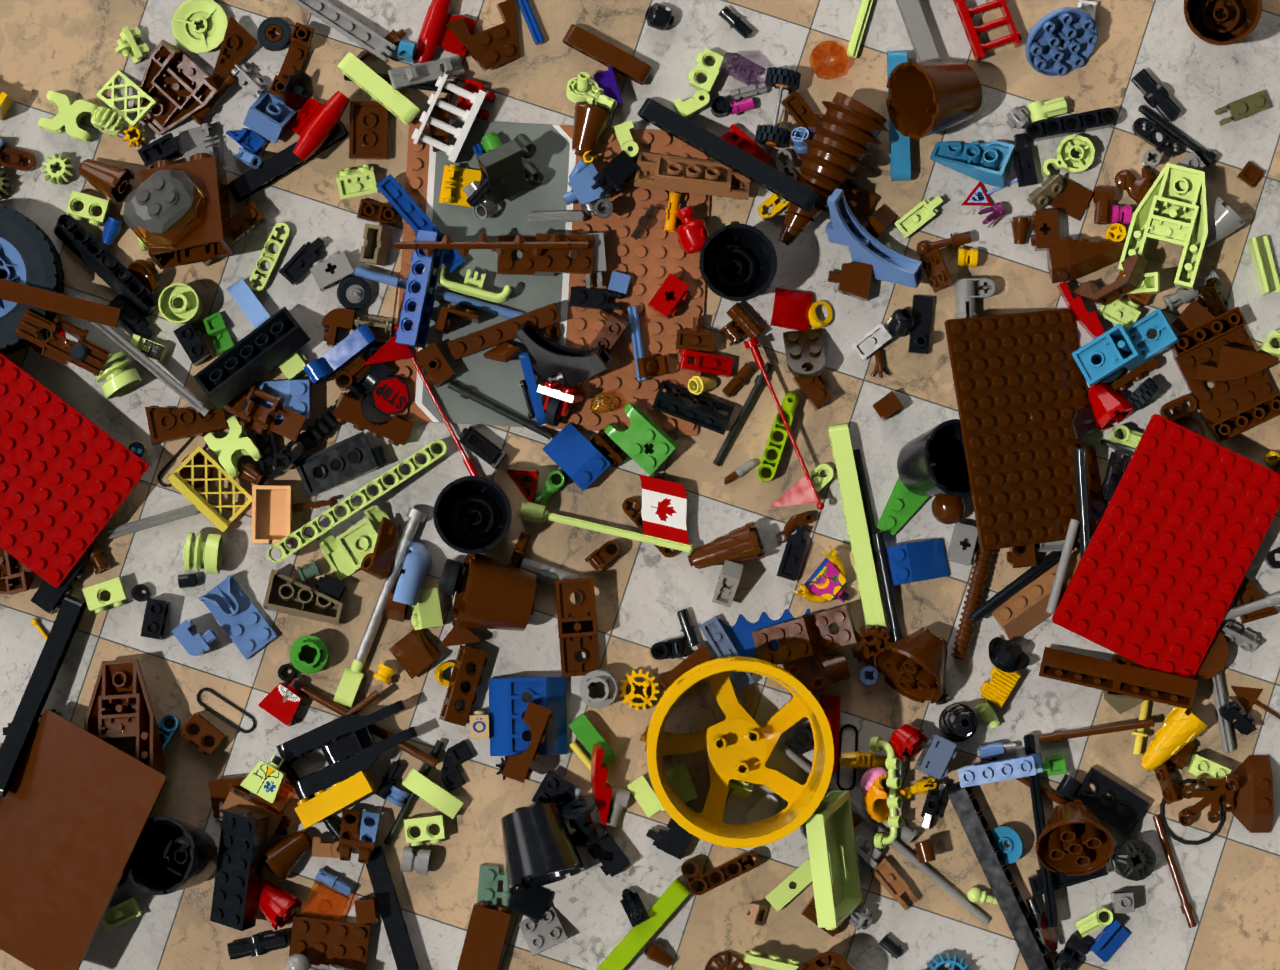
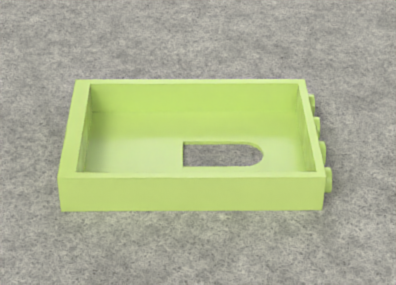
M849 790L830 791L824 796L812 816L805 822L818 928H825L826 930L836 929L862 903Z

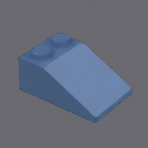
M310 380L254 383V385L259 386L265 392L277 397H284L283 407L308 417L307 420H312V382ZM262 398L258 402L259 405L269 409L274 404ZM279 415L276 421L284 420L283 416Z

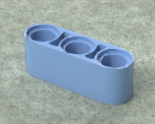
M243 278L227 288L255 329L271 317Z

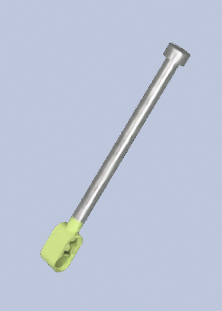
M411 507L408 508L406 516L409 519L395 552L391 573L385 578L351 668L346 667L333 700L337 703L352 708L365 675L361 671L386 610L388 595L390 592H393L420 522L424 523L427 515L424 512Z

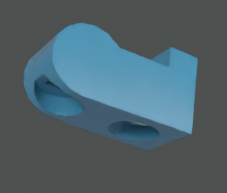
M401 39L397 51L398 60L415 64L417 42Z

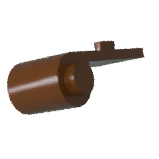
M382 517L374 552L367 554L361 562V569L364 572L380 580L390 575L401 525L386 517Z

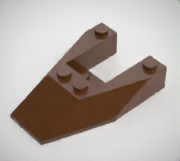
M139 660L102 661L84 720V729L113 745V739L136 737V759L164 774L163 749Z

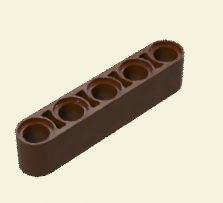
M571 24L562 40L567 46L606 67L612 66L614 71L640 85L645 84L653 69L647 63Z

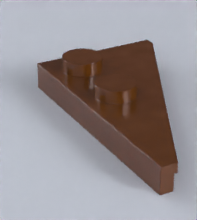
M232 16L229 19L212 74L216 86L235 68L234 65L240 63L259 43Z
M1245 576L1234 596L1236 607L1265 598ZM1267 607L1239 617L1241 624L1276 615L1278 611L1273 607Z

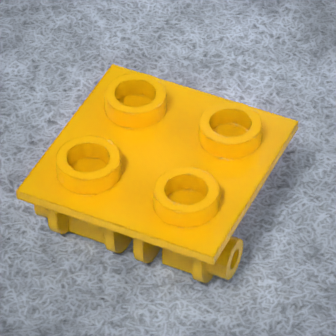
M450 164V166L444 165L439 203L473 208L467 203L468 197L463 189L476 180L480 185L481 171L461 168Z

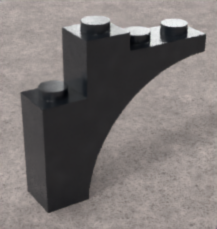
M528 320L523 322L516 331L519 340L525 344L530 355L535 358L532 367L542 381L561 372L564 380L572 387L608 369L612 362V358L603 345L587 349L562 346L540 334Z

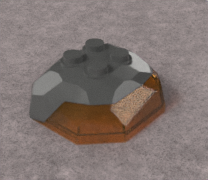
M171 169L157 170L127 195L124 206V221L147 248H175L204 224L207 197L184 171Z

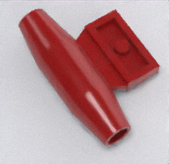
M432 0L418 37L415 61L419 63L432 61L440 45L446 52L460 55L464 58L467 48L456 39L457 37L447 28L446 24L463 17L469 33L472 35L476 21L461 15L450 16L452 0Z
M339 91L324 105L309 97L287 127L290 131L300 136L292 153L305 162L324 143L338 124L350 99Z

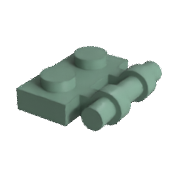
M480 865L477 904L480 901L490 905H497V898H503L502 906H509L513 893H511L508 886L507 868L505 867V874H499V866ZM498 880L504 881L503 892L498 891Z

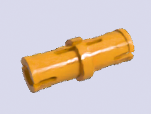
M669 192L668 206L665 209L666 221L664 231L676 232L677 210H679L681 194Z

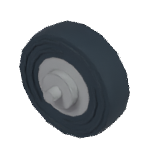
M350 276L343 279L339 284L337 298L344 308L360 310L369 303L371 288L363 278Z

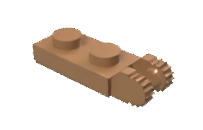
M885 858L878 862L874 868L870 869L888 893L905 910L909 909V907L900 898L904 892L908 894L914 903L918 901L910 891V887Z

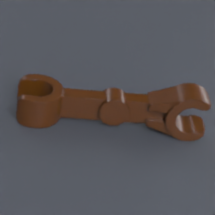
M333 496L328 502H313L312 504L295 503L292 504L293 512H300L308 508L332 507V500L340 498Z

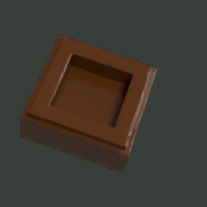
M1248 161L1237 178L1253 188L1264 171Z

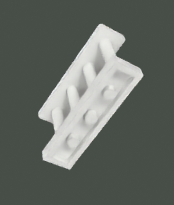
M444 74L443 77L439 76L435 84L438 89L435 94L431 93L427 102L430 105L427 112L423 111L419 119L422 124L419 129L415 128L411 139L414 140L413 144L415 145L420 140L446 152V155L449 156L448 160L455 163L486 96V92L479 90L478 93L474 92L473 94L446 81L448 75ZM442 88L470 100V103L473 104L471 110H462L439 99ZM436 105L461 117L465 121L463 127L456 128L430 116L434 106ZM426 123L453 134L454 138H457L455 145L450 144L449 146L423 134Z

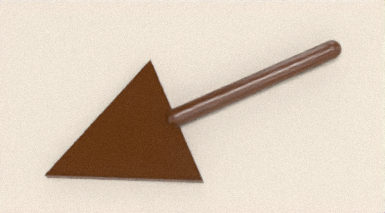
M1231 686L1246 713L1250 711L1255 703L1280 719L1278 713L1256 700L1263 689Z

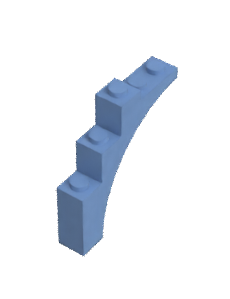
M836 188L827 200L831 220L826 226L829 242L849 246L852 261L873 265L875 279L917 288L925 276L922 261L899 254L874 238L853 215L846 202L843 190Z

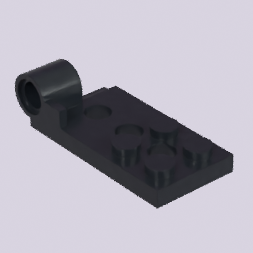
M361 432L300 459L295 463V466L308 497L311 498L360 475L382 468L389 464V460L383 446L371 449L365 433ZM353 451L359 455L358 460L354 463L349 459V455ZM335 459L341 461L342 465L339 470H335L332 467V462ZM317 467L324 469V475L321 478L315 475Z

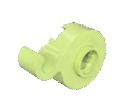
M1073 134L1065 137L1056 149L1055 159H1047L1042 164V175L1045 178L1050 175V171L1047 169L1048 165L1069 174L1084 172L1092 165L1095 149L1093 143L1087 137ZM1072 150L1079 152L1077 159L1071 156Z

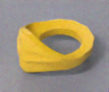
M825 301L814 302L808 313L809 323L815 329L826 327L830 324L833 316L831 306ZM818 305L825 306L828 311L827 318L824 321L817 319L815 310Z
M446 661L436 668L434 677L442 686L448 687L450 682L443 679V671L448 667H454L455 662Z

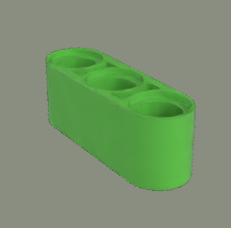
M584 713L568 724L591 755L593 743L602 745L604 748L602 763L608 765L617 757Z

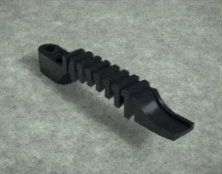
M385 363L374 364L356 381L357 384L355 386L351 385L349 387L350 391L348 393H344L363 402L371 394V390L379 378H385L393 371ZM336 404L334 406L331 405L328 408L329 411L327 413L324 412L320 419L317 418L313 426L309 425L307 430L299 435L297 442L290 441L274 456L272 464L275 469L282 472L289 470L311 448H314L317 442L322 441L326 434L328 435L333 428L338 426L339 422L335 420L336 417L333 415ZM299 444L301 451L294 455L291 451L292 446ZM280 458L283 460L286 459L284 462L286 464L285 467L278 466L280 464V462L278 461Z

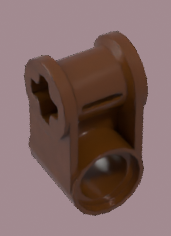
M607 541L584 560L589 562L595 569V573L598 574L620 554V545L615 541ZM609 544H615L617 547V552L613 555L608 554L606 551Z

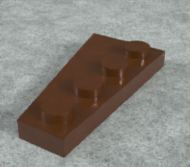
M145 407L153 445L228 429L224 409H210L209 413L204 416L200 412H196V409Z

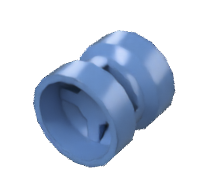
M797 127L790 134L793 149L797 153H806L808 148L802 140H810L809 131L804 127Z

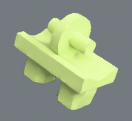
M126 26L122 28L123 31L119 34L121 39L117 40L119 47L115 51L117 54L123 53L125 58L130 56L135 65L140 63L141 59L148 55L150 50L146 43L137 46L135 40L142 37L139 28L129 29Z

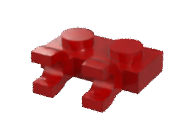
M470 79L465 80L463 89L473 94L482 90L486 92L484 100L494 103L496 98L495 93L483 90L484 84ZM460 96L456 107L470 111L473 104L470 103V100ZM479 109L476 117L488 121L490 113L487 110Z

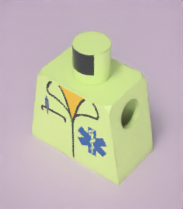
M274 754L269 763L260 760L243 780L241 786L274 804L286 775L279 770L284 759Z

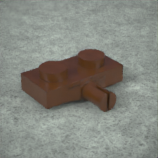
M693 318V329L677 330L676 350L686 349L714 352L715 333L700 330L701 318H698L697 325V318Z

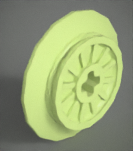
M187 0L181 3L175 10L171 21L172 34L177 43L185 50L194 53H206L217 48L223 41L228 25L227 16L223 8L214 0ZM203 22L204 28L197 30L196 24Z

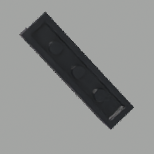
M662 380L652 407L723 435L734 409L733 406L701 394L695 395L685 388ZM663 389L671 390L673 394L663 392ZM682 396H687V397H689L691 400H690V401L684 400V399L682 398ZM700 403H705L709 407L705 408L701 406ZM721 409V410L727 411L728 414H727V415L721 414V413L718 412V410Z

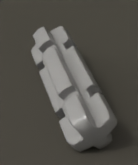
M761 82L756 86L753 84L742 87L740 90H731L730 95L732 100L737 101L741 97L744 99L756 96L758 93H767L768 89L765 82Z

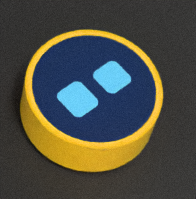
M133 441L127 447L141 459L147 454L146 446L140 441Z

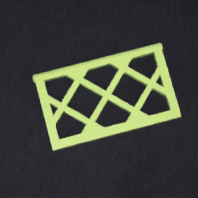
M117 70L96 94L134 128L157 104L152 97L120 70ZM121 76L125 80V84L116 85V80ZM129 87H134L138 91V95L129 96ZM125 88V96L115 98L116 89ZM108 90H111V99H106L103 96ZM142 98H147L150 101L146 107H142ZM138 99L137 108L128 109V100ZM124 101V110H119L115 107V102ZM137 112V117L134 121L128 118V113Z

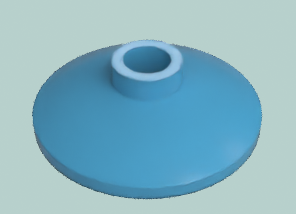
M999 826L991 831L1006 864L1016 862L1023 853V841L1020 835L1008 826Z

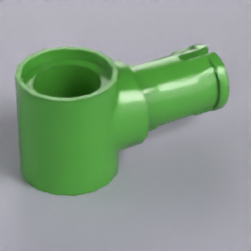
M562 470L552 471L544 483V488L535 499L540 501L543 498L540 503L546 505L553 493H557L559 488L566 483L567 476ZM554 474L561 476L562 481L560 484L553 482Z

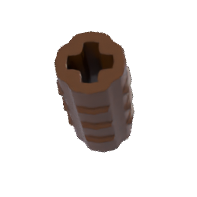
M739 302L727 311L726 314L750 339L758 337L764 331L760 324Z

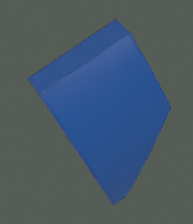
M248 128L226 132L228 136L245 150L255 155H258L267 144L266 140Z

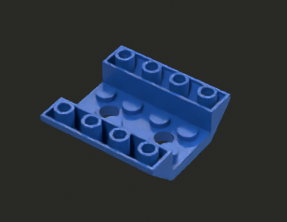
M566 677L489 679L490 756H517L525 752L529 747L531 741L526 742L522 738L523 732L530 730L529 726L523 721L529 703L523 702L521 696L526 691L533 695L531 702L551 709L550 714L554 715L550 726L546 725L543 731L547 734L543 744L539 743L537 750L540 751L539 755L567 754Z

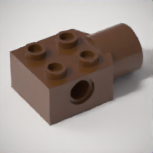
M843 652L828 657H823L820 653L782 663V668L796 677L812 695L829 691L832 683L850 678Z

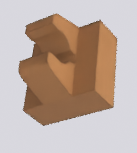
M755 903L747 904L746 907L751 908L750 915L744 914L743 917L749 923L763 926L769 907Z

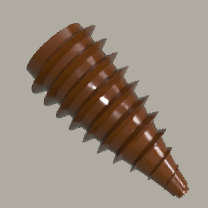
M837 92L832 102L822 101L827 111L825 114H815L820 121L819 127H809L814 135L813 139H803L802 141L808 148L807 152L797 153L798 157L802 160L801 167H792L797 174L796 181L814 190L820 197L810 213L789 202L788 209L784 212L786 216L779 234V241L787 246L790 243L792 244L812 221L816 222L814 218L819 213H828L825 208L827 200L836 188L849 192L845 183L849 179L858 180L854 171L857 168L867 169L862 162L865 156L875 157L870 151V147L872 144L882 145L877 138L880 131L889 132L885 127L887 120L882 115L843 93Z

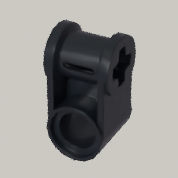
M685 637L653 644L650 648L651 657L655 660L687 657L683 642ZM656 646H661L664 649V654L661 657H657L654 654Z

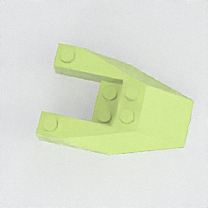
M1171 163L1165 165L1133 213L1118 266L1119 272L1125 273L1121 262L1127 260L1129 256L1138 253L1144 257L1149 238L1183 246L1174 284L1177 287L1194 291L1208 236L1204 171Z

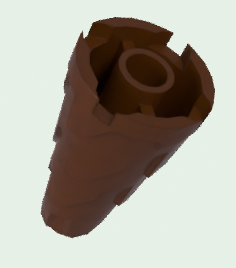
M754 521L734 529L710 543L693 549L691 555H688L690 566L702 569L715 565H724L725 560L740 563L765 558V553H761L760 550L763 549L758 529L754 527Z

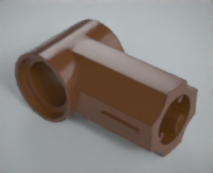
M1094 187V224H1111L1112 204L1114 203L1115 196L1114 187Z
M361 356L357 357L346 369L336 375V385L341 391L350 390L349 387L354 385L371 368L369 365L363 366L366 361ZM342 377L350 379L349 383L345 386L339 384Z
M932 840L915 844L914 852L918 856L919 863L936 860Z

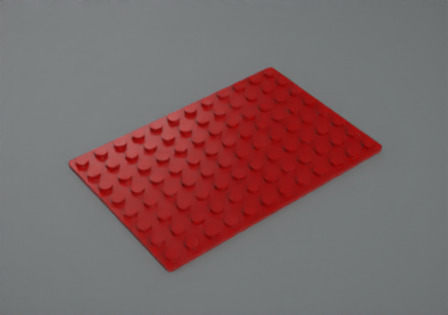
M0 353V547L50 585L57 588L62 584L149 469V464Z
M1153 414L1057 606L1052 622L1150 670L1194 679L1280 506V474L1158 414Z

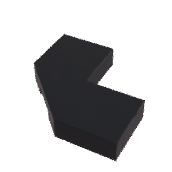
M465 740L448 748L440 777L448 792L466 783L457 767L459 764L474 757Z

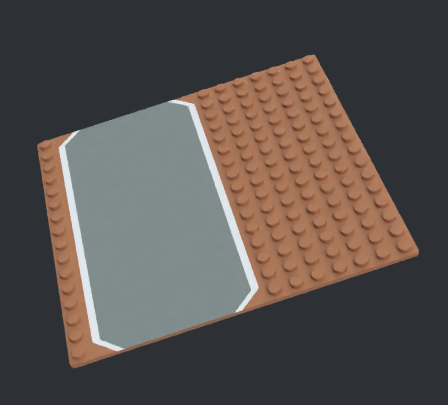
M414 118L409 124L405 191L442 234H448L452 241H477L480 234H484L488 241H498L499 235L517 236V234H521L522 236L536 237V233L581 235L603 232L607 273H602L603 287L599 288L597 285V274H590L591 288L588 289L613 292L608 290L612 271L630 275L631 278L626 295L624 294V299L609 298L608 304H620L623 306V310L607 309V312L611 315L616 312L629 322L627 309L630 306H637L644 357H658L662 355L667 357L669 374L650 377L642 382L637 381L631 332L627 336L623 334L609 354L612 362L608 369L573 386L579 388V392L585 394L583 401L571 403L568 415L563 416L556 427L547 423L539 426L549 429H563L568 423H571L577 430L600 431L602 429L604 431L607 424L612 423L621 429H628L630 419L624 412V407L628 402H632L668 435L696 436L698 434V425L652 407L662 380L689 390L688 381L693 376H701V372L678 369L682 356H680L681 350H676L677 330L693 329V318H697L696 325L698 318H701L700 330H703L706 283L700 272L699 260L701 251L686 254L678 242L677 228L682 224L681 219H677L676 232L664 231L666 221L665 209L668 206L669 192L681 194L679 209L692 206L695 210V220L703 219L707 229L709 226L710 195L635 187L634 176L629 182H622L625 186L617 193L615 191L610 193L608 200L613 204V212L608 218L603 219L598 216H590L584 212L583 222L530 223L528 221V212L583 211L577 200L567 205L562 195L571 191L568 185L570 181L569 176L574 166L583 158L575 155V151L572 150L574 126L474 121L455 163L448 160L449 156L442 150L438 149L437 152H433V146L420 140L417 145L413 144L414 140L411 139L415 128L419 129L422 124L419 121L420 118ZM449 119V125L456 128H462L465 123L463 120ZM426 123L422 133L431 137L430 124ZM605 128L589 155L591 159L597 156V159L590 162V164L593 163L598 173L622 152L613 128ZM642 129L630 131L633 141L639 147V152L712 160L711 157L665 131ZM495 132L496 136L499 135L502 143L505 144L514 140L519 134H526L535 144L537 151L531 158L525 159L522 157V163L524 165L525 163L532 162L544 176L543 182L540 185L530 187L497 203V213L484 220H479L475 217L473 208L439 203L444 165L450 166V164L461 168L480 170L473 146L482 144L481 139L484 136ZM450 134L449 146L450 144L454 146L457 140L453 134ZM444 137L437 138L438 141L444 143ZM637 155L634 159H632V160L635 162L636 165H637L638 155ZM404 220L402 242H414L417 234ZM402 249L401 279L407 280L414 249ZM470 249L467 256L463 257L465 262L451 274L444 267L445 278L463 284L467 269L472 271L471 278H473L475 271H478L477 279L479 280L482 273H485L486 278L482 290L499 294L503 291L505 285L511 286L512 292L506 301L494 303L447 290L439 283L437 285V289L523 313L555 302L561 321L551 325L559 326L561 335L557 340L551 341L570 348H592L590 344L607 322L600 315V310L569 306L571 287L586 288L584 274L555 273V276L497 274L498 254L495 249ZM572 249L568 255L571 259H577L580 253L577 249ZM516 250L512 253L511 257L513 260L518 261L523 257L521 251ZM671 273L689 285L687 291L690 293L684 302L680 300L677 304L679 309L676 314L665 319L648 307V304ZM402 288L399 291L398 324L404 302V293L406 292ZM671 293L670 295L666 294L668 302L670 300H675L673 298V293ZM435 298L425 347L435 342L456 375L437 388L434 384L430 386L448 422L453 424L524 427L469 398L461 397V394L448 388L450 381H453L463 387L471 388L472 392L537 424L536 416L533 419L528 417L529 411L523 389L520 385V381L525 380L518 354L528 351L531 365L535 362V358L530 355L529 350L518 337L508 341L518 346L521 351L514 356L515 358L507 363L486 359L483 355L500 344L453 360L447 344L451 340L506 321L509 318ZM447 304L458 307L459 311L465 312V309L475 311L480 318L479 324L451 317V326L449 331H445V335L436 331L441 306L446 307ZM546 327L540 328L537 331L544 336V329ZM409 346L415 359H417L415 353L419 352L423 348ZM689 357V364H694L693 357ZM412 360L395 361V376L408 384L411 399L404 411L395 415L415 422L445 423ZM532 367L537 387L539 384L546 383V381L551 382V380L561 382L563 387L569 388L570 385L564 380L561 372L542 381ZM422 368L421 370H422L424 376H426L427 373H426V371L424 370V368ZM526 384V389H527L528 397H529V400H530L531 408H532V411L534 412V409H533V406H532V402H531V398H530L529 391H528V387H527V384ZM663 389V392L673 394L671 390ZM539 393L544 407L546 395ZM682 396V398H683L684 400H687V401H690V400H691V399H690L689 397H687V396Z

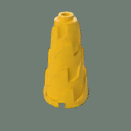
M1174 706L1165 718V722L1154 735V739L1147 747L1146 752L1140 758L1142 760L1141 766L1148 772L1151 769L1155 771L1160 765L1168 761L1173 755H1176L1188 743H1191L1205 731L1208 725L1190 709Z

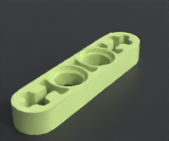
M280 222L274 225L249 278V287L254 292H262L266 288L291 232L285 223ZM285 227L286 234H282L279 238L283 241L282 244L277 240H272L273 237L277 239L279 235L277 229ZM271 244H277L279 250L277 253L271 254L268 251V247ZM263 261L270 262L271 267L268 271L260 269V264ZM257 271H259L263 275H267L266 278L262 276L260 279L262 286H257V288H254L255 285L253 284V281H257L260 276L259 274H256Z

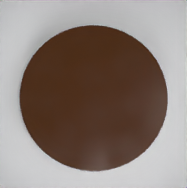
M1219 630L1194 680L1205 681L1212 679L1225 667L1229 657V648L1224 635Z

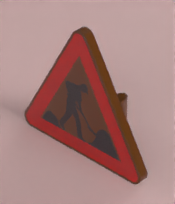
M508 469L507 473L528 502L534 503L539 471Z

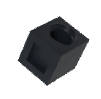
M325 574L324 577L321 576L316 587H318L317 592L340 601L347 585Z
M801 725L787 741L801 755L814 742L811 726L807 725L805 727ZM800 733L808 735L807 743L801 744L798 741Z

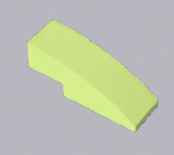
M413 768L402 782L403 786L452 819L464 804L459 798Z

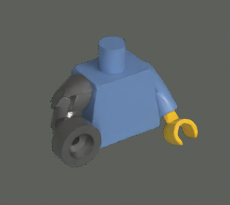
M589 150L583 154V158L574 166L569 176L570 181L568 182L571 191L562 195L567 205L577 200L582 210L588 215L604 219L611 216L613 204L608 200L610 194L606 195L603 199L600 198L599 195L604 191L601 187L595 190L591 188L596 183L593 177L598 172L593 163L590 164V162L597 159V156L591 159L589 153L592 150Z

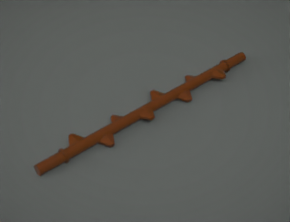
M445 234L441 241L416 242L414 240V242H395V249H414V251L422 249L427 257L432 254L434 249H458L462 257H466L470 249H495L499 256H503L507 249H531L534 256L538 257L542 249H588V241H560L557 234H553L549 241H525L521 234H517L514 241H488L484 234H480L477 241H452L450 236Z

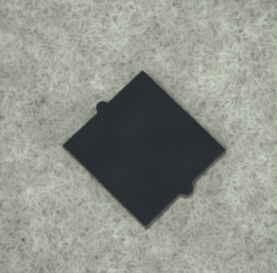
M518 887L513 892L514 896L508 907L539 922L544 910L546 911L548 908L547 904L552 893L540 887L520 890Z

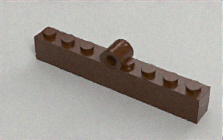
M1049 647L1044 649L1039 676L1191 710L1198 680L1131 666V660L1119 654L1114 655L1112 661Z

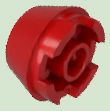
M907 723L898 727L893 732L889 743L894 748L896 758H900L905 762L907 757L912 759L921 750L920 745L922 741L926 742L928 737L923 733L922 729Z

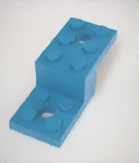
M1158 308L1127 328L1119 323L1071 354L1089 386L1092 387L1122 367L1132 371L1179 342V339L1162 310ZM1151 330H1157V337L1154 339H1149L1148 337ZM1097 355H1101V363L1098 365H1094V357Z

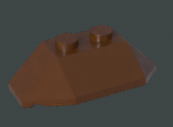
M1248 755L1232 773L1237 775L1241 781L1239 789L1234 792L1233 802L1235 808L1232 811V815L1250 833H1270L1273 819V775L1269 756Z

